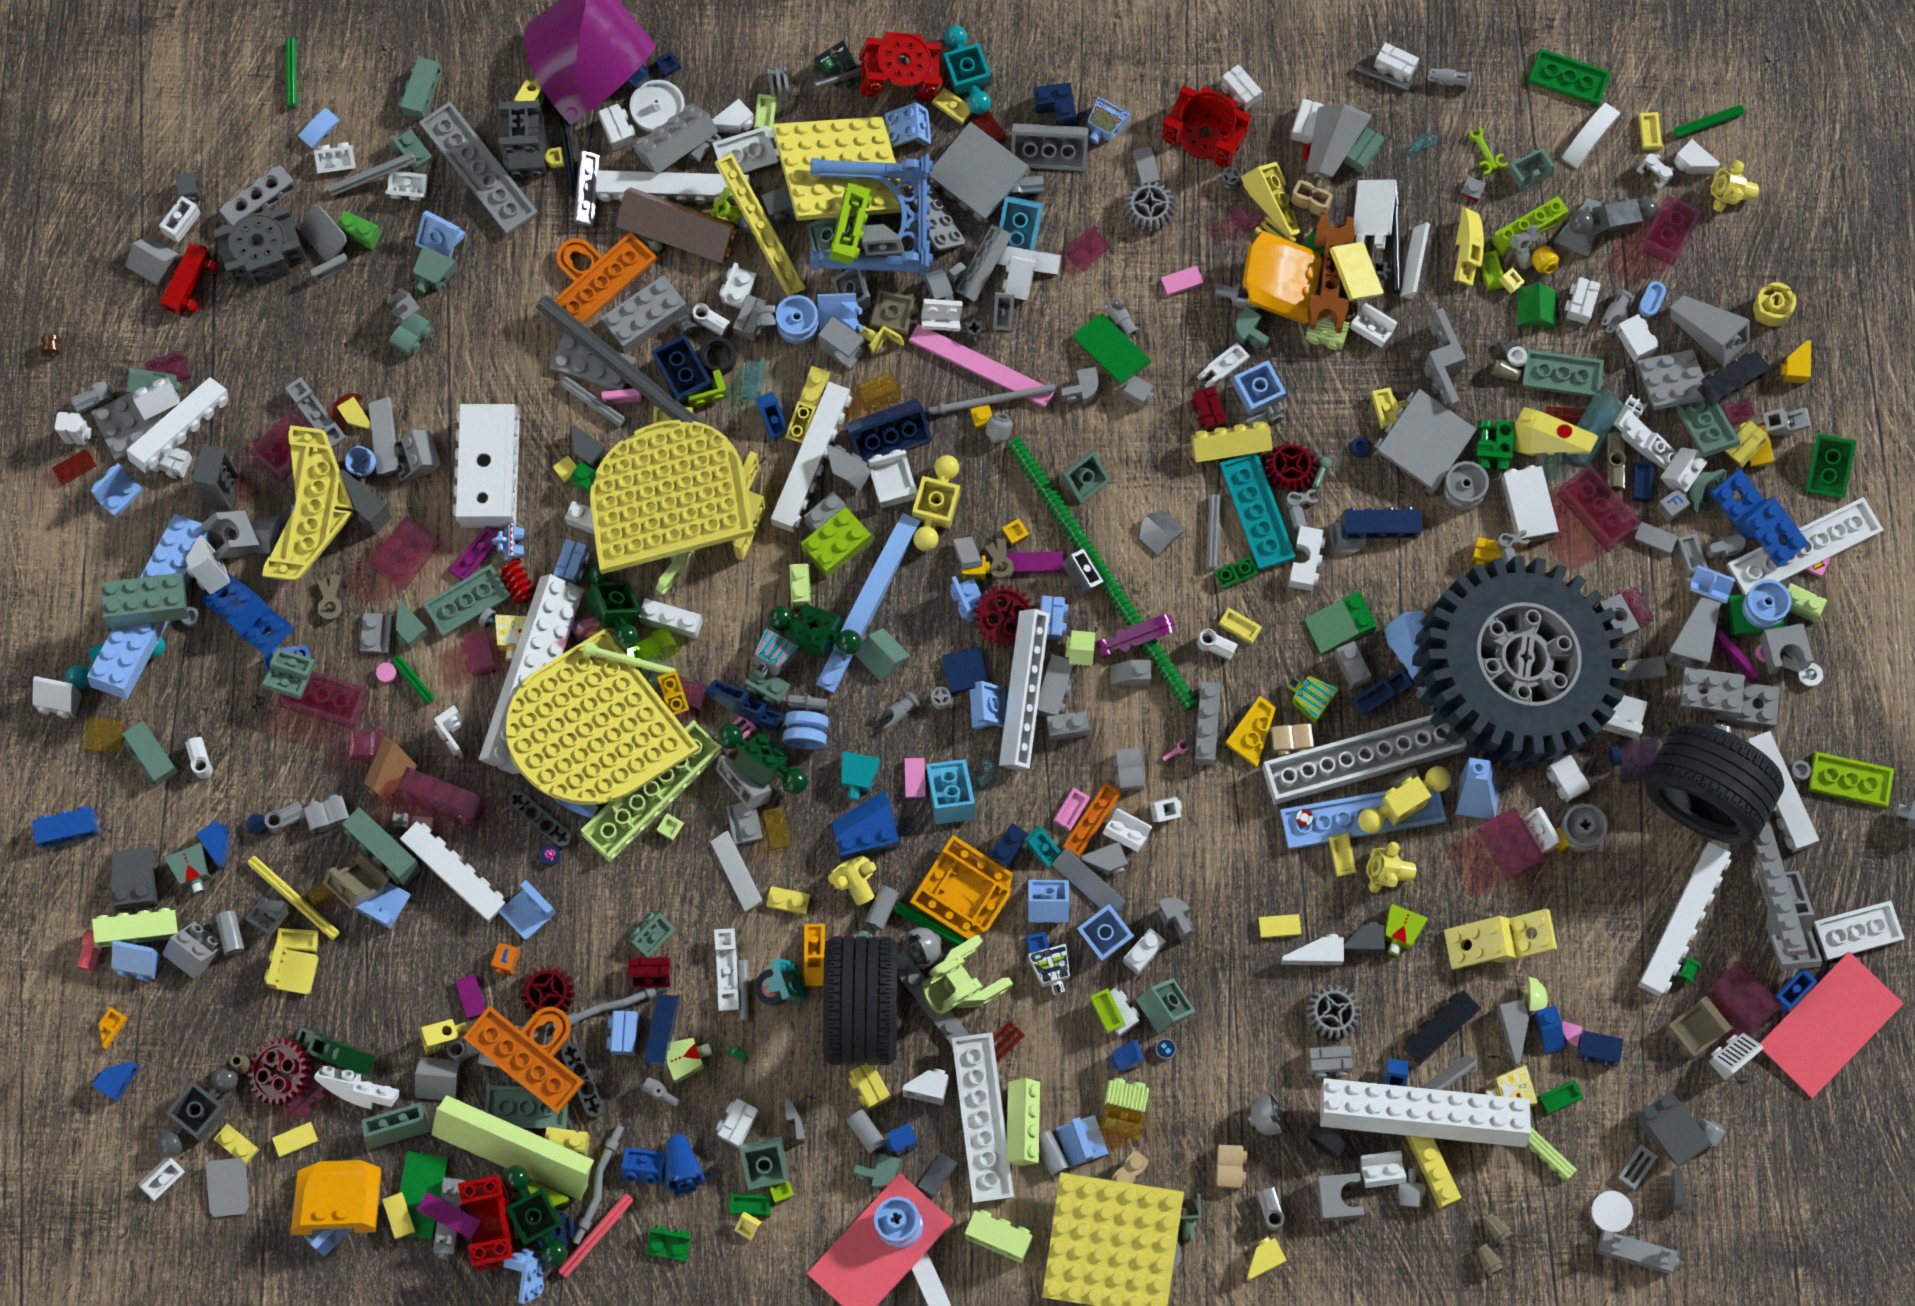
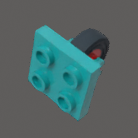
M774 959L770 961L772 969L763 971L756 979L755 993L764 1004L774 1006L783 1003L785 1000L802 1001L807 999L805 994L806 987L799 977V968L792 960Z

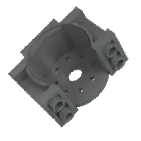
M537 100L498 102L500 113L499 146L508 175L513 178L547 175L544 160L546 133L539 102Z
M287 206L276 207L268 212L269 215L263 213L250 214L238 220L233 227L232 225H222L213 230L226 271L233 285L252 280L254 286L289 275L291 274L290 266L307 261ZM262 236L264 241L261 245L254 246L251 244L252 238Z

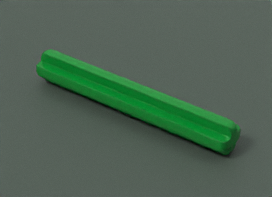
M291 37L285 40L286 104L289 108L297 107L296 40Z
M1737 105L1674 127V136L1679 138L1744 115L1745 110L1742 105Z
M899 901L893 907L895 913L920 927L930 929L941 939L956 947L966 942L964 937Z

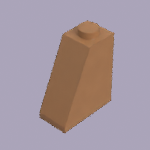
M387 736L382 739L364 781L365 785L369 788L367 792L375 799L379 797L384 801L418 767Z

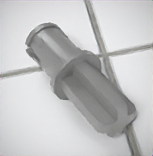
M789 695L788 706L806 708V711L809 709L827 710L828 699L810 697V695L808 697Z

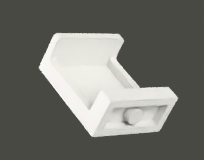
M893 450L887 455H875L868 460V467L872 471L870 474L881 509L916 499L918 491L913 481L905 450Z

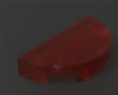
M345 394L334 404L332 410L333 418L343 430L347 422L337 406L352 397L359 403L362 398L360 394Z

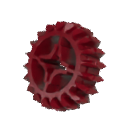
M1287 440L1284 446L1280 442L1278 443V448L1273 447L1272 453L1269 452L1267 454L1268 459L1265 460V465H1267L1265 472L1269 473L1267 475L1268 479H1273L1272 485L1279 484V490L1284 486L1286 487V492L1289 491V488L1296 492L1297 487L1303 490L1304 484L1309 486L1311 484L1310 480H1314V473H1317V468L1315 467L1317 460H1313L1315 458L1314 453L1309 454L1310 447L1303 449L1304 443L1297 446V441L1295 440L1293 445H1290V442ZM1277 459L1281 461L1280 464L1283 466L1280 473L1275 465ZM1302 460L1307 467L1305 473L1302 472V468L1299 466Z
M542 965L540 966V972L534 968L533 973L535 975H526L529 982L526 980L522 981L526 988H520V992L525 994L520 999L521 1001H526L523 1006L524 1008H529V1014L545 1008L553 1000L559 1002L551 1007H556L560 1010L564 1009L565 1011L569 1010L566 1003L573 1004V1000L569 997H575V992L570 991L575 988V985L569 984L572 978L566 977L567 972L565 970L560 973V967L557 966L553 971L552 965H548V969L545 970ZM543 978H548V981L545 984L537 983L539 980ZM556 980L563 984V995L555 990ZM550 989L552 993L545 996L542 991ZM532 990L540 994L539 1005L532 1001Z

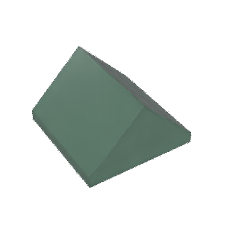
M1094 450L1090 451L1062 473V483L1079 503L1084 502L1111 481Z
M884 628L868 635L861 644L860 649L854 654L880 682H883L910 657Z

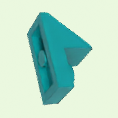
M1037 826L1024 839L1028 844L1027 849L1047 867H1050L1062 853L1040 826Z

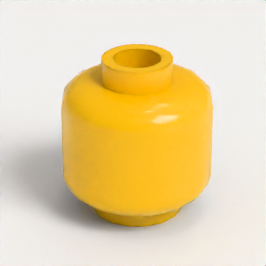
M1538 246L1533 250L1531 261L1539 273L1551 274L1558 268L1559 257L1550 246Z

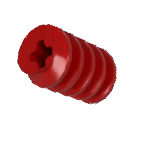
M522 560L512 561L500 571L501 576L504 577V582L507 583L508 590H511L510 594L514 597L513 601L516 604L532 601L535 594H531L535 587H528L532 583L531 579L525 580L529 576L528 573H521L525 570V566L518 567Z

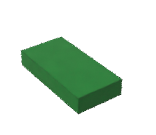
M1574 1079L1539 1095L1537 1098L1547 1116L1582 1100L1584 1097Z
M730 1193L729 1215H742L743 1212H746L751 1216L770 1217L772 1195Z

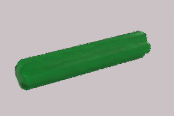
M397 656L392 660L393 665L427 705L435 700L432 693L401 656Z

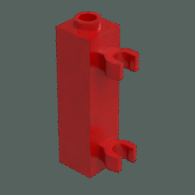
M189 244L160 301L164 310L182 316L185 309L193 313L197 312L199 306L196 305V301L190 298L204 270L206 269L216 274L219 269L217 262L210 260L211 256L205 246Z

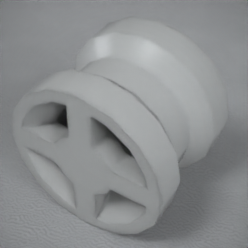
M944 687L935 688L931 693L932 706L938 710H944L949 707L951 695L948 689Z

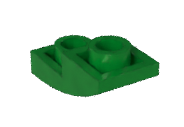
M1251 556L1234 564H1227L1214 571L1222 589L1259 575Z

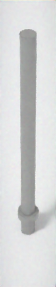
M1055 384L951 404L944 405V403H940V406L930 407L929 410L930 415L940 413L945 415L946 412L1055 392L1056 388Z

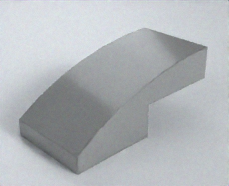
M785 1099L787 1123L795 1122L797 1143L806 1142L799 1114L791 1101Z

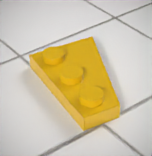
M1259 696L1224 744L1257 767L1276 707Z

